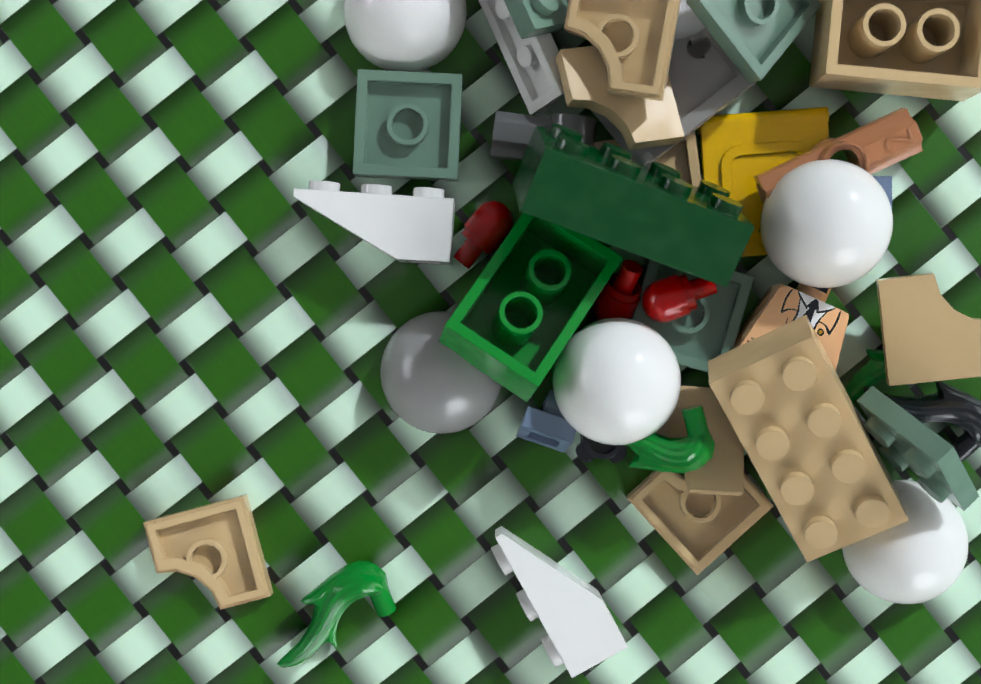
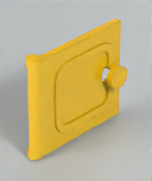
M827 107L714 115L697 129L701 142L703 180L728 190L731 193L729 198L744 206L741 212L755 226L741 257L768 255L762 242L761 232H758L764 204L756 189L754 176L810 151L819 141L828 139L829 111Z

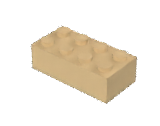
M807 315L708 361L709 385L806 562L909 521L899 492Z

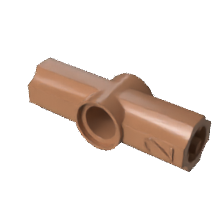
M900 108L840 137L821 140L810 151L754 176L756 189L764 204L766 198H769L775 189L777 182L789 171L811 161L830 159L834 153L843 150L846 154L847 162L859 166L872 175L922 152L923 138L917 122L913 120L908 110Z

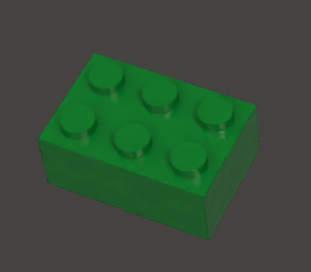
M523 213L445 324L439 342L463 357L476 369L528 402L623 257L594 238Z

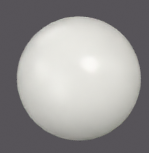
M344 0L343 7L345 26L356 49L368 61L388 71L418 72L441 62L458 44L464 31L467 15L466 0Z
M834 159L811 161L792 169L777 182L770 197L766 198L760 221L762 242L774 265L790 279L817 288L840 287L865 276L882 259L890 243L893 230L891 205L880 183L859 166Z
M612 317L587 324L572 335L556 359L553 371V390L560 412L577 432L588 439L602 444L626 445L654 434L668 421L679 399L681 373L672 348L657 331L633 319Z
M896 480L893 482L899 492L909 521L843 547V556L853 578L870 594L893 603H922L940 596L959 578L968 555L967 529L961 514L948 498L940 503L932 498L918 482Z

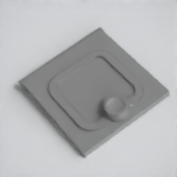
M706 28L694 35L674 39L668 75L685 136L683 139H685L755 85L757 81L747 82ZM592 111L621 148L633 154L631 160L641 166L650 168L652 161H656L677 145L671 144L629 150L621 132L605 116Z

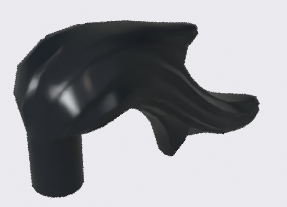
M936 381L937 393L929 395L894 396L883 393L922 423L932 421L948 422L960 426L964 433L951 445L954 446L961 462L981 447V400L942 381ZM864 387V393L869 389V387Z

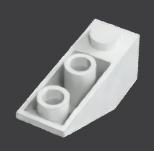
M309 181L308 189L294 188L293 196L300 202L399 262L451 266L455 202L454 198H444L445 190L415 187L413 188V196L392 195V186L380 184H362L361 193L340 191V183L330 181Z
M503 526L495 529V538L498 544L491 547V550L503 573L508 575L514 571L523 590L516 593L517 598L530 621L539 617L548 635L543 637L541 641L555 667L564 663L570 676L573 678L628 648L622 633L596 588Z

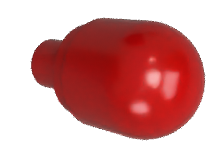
M487 201L478 206L464 224L465 229L461 234L467 239L453 257L470 269L483 251L488 255L493 250L497 251L513 228L514 220L510 209L498 201Z
M624 260L619 272L612 274L593 304L594 313L598 320L612 317L632 318L641 300L639 296L642 289L637 281L643 268L639 263L633 260Z
M675 274L650 284L643 293L642 307L650 319L661 323L670 322L691 314L692 310L697 309L696 301L716 294L717 288L715 283L698 277L688 281L685 274L680 276Z

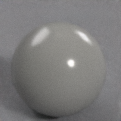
M450 311L428 312L407 321L393 334L387 343L381 360V385L389 405L406 423L429 433H453L476 424L491 410L502 386L476 369L456 352L439 342L445 324L454 313Z

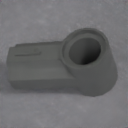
M496 111L490 158L521 162L535 126L550 130L553 123L579 132L583 135L581 142L594 147L597 120L583 115L567 113L552 114L551 118Z

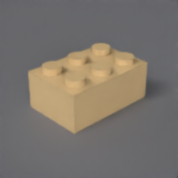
M819 0L822 5L817 10L815 17L809 87L952 101H965L981 93V0Z

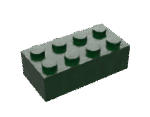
M553 123L550 130L535 126L512 183L521 212L727 287L755 228L741 212L744 206L729 198L731 193L728 190L705 180H701L698 187L693 186L680 179L682 173L659 162L652 161L650 168L641 166L631 161L633 154L609 143L603 142L600 149L594 148L581 142L582 134L560 124Z

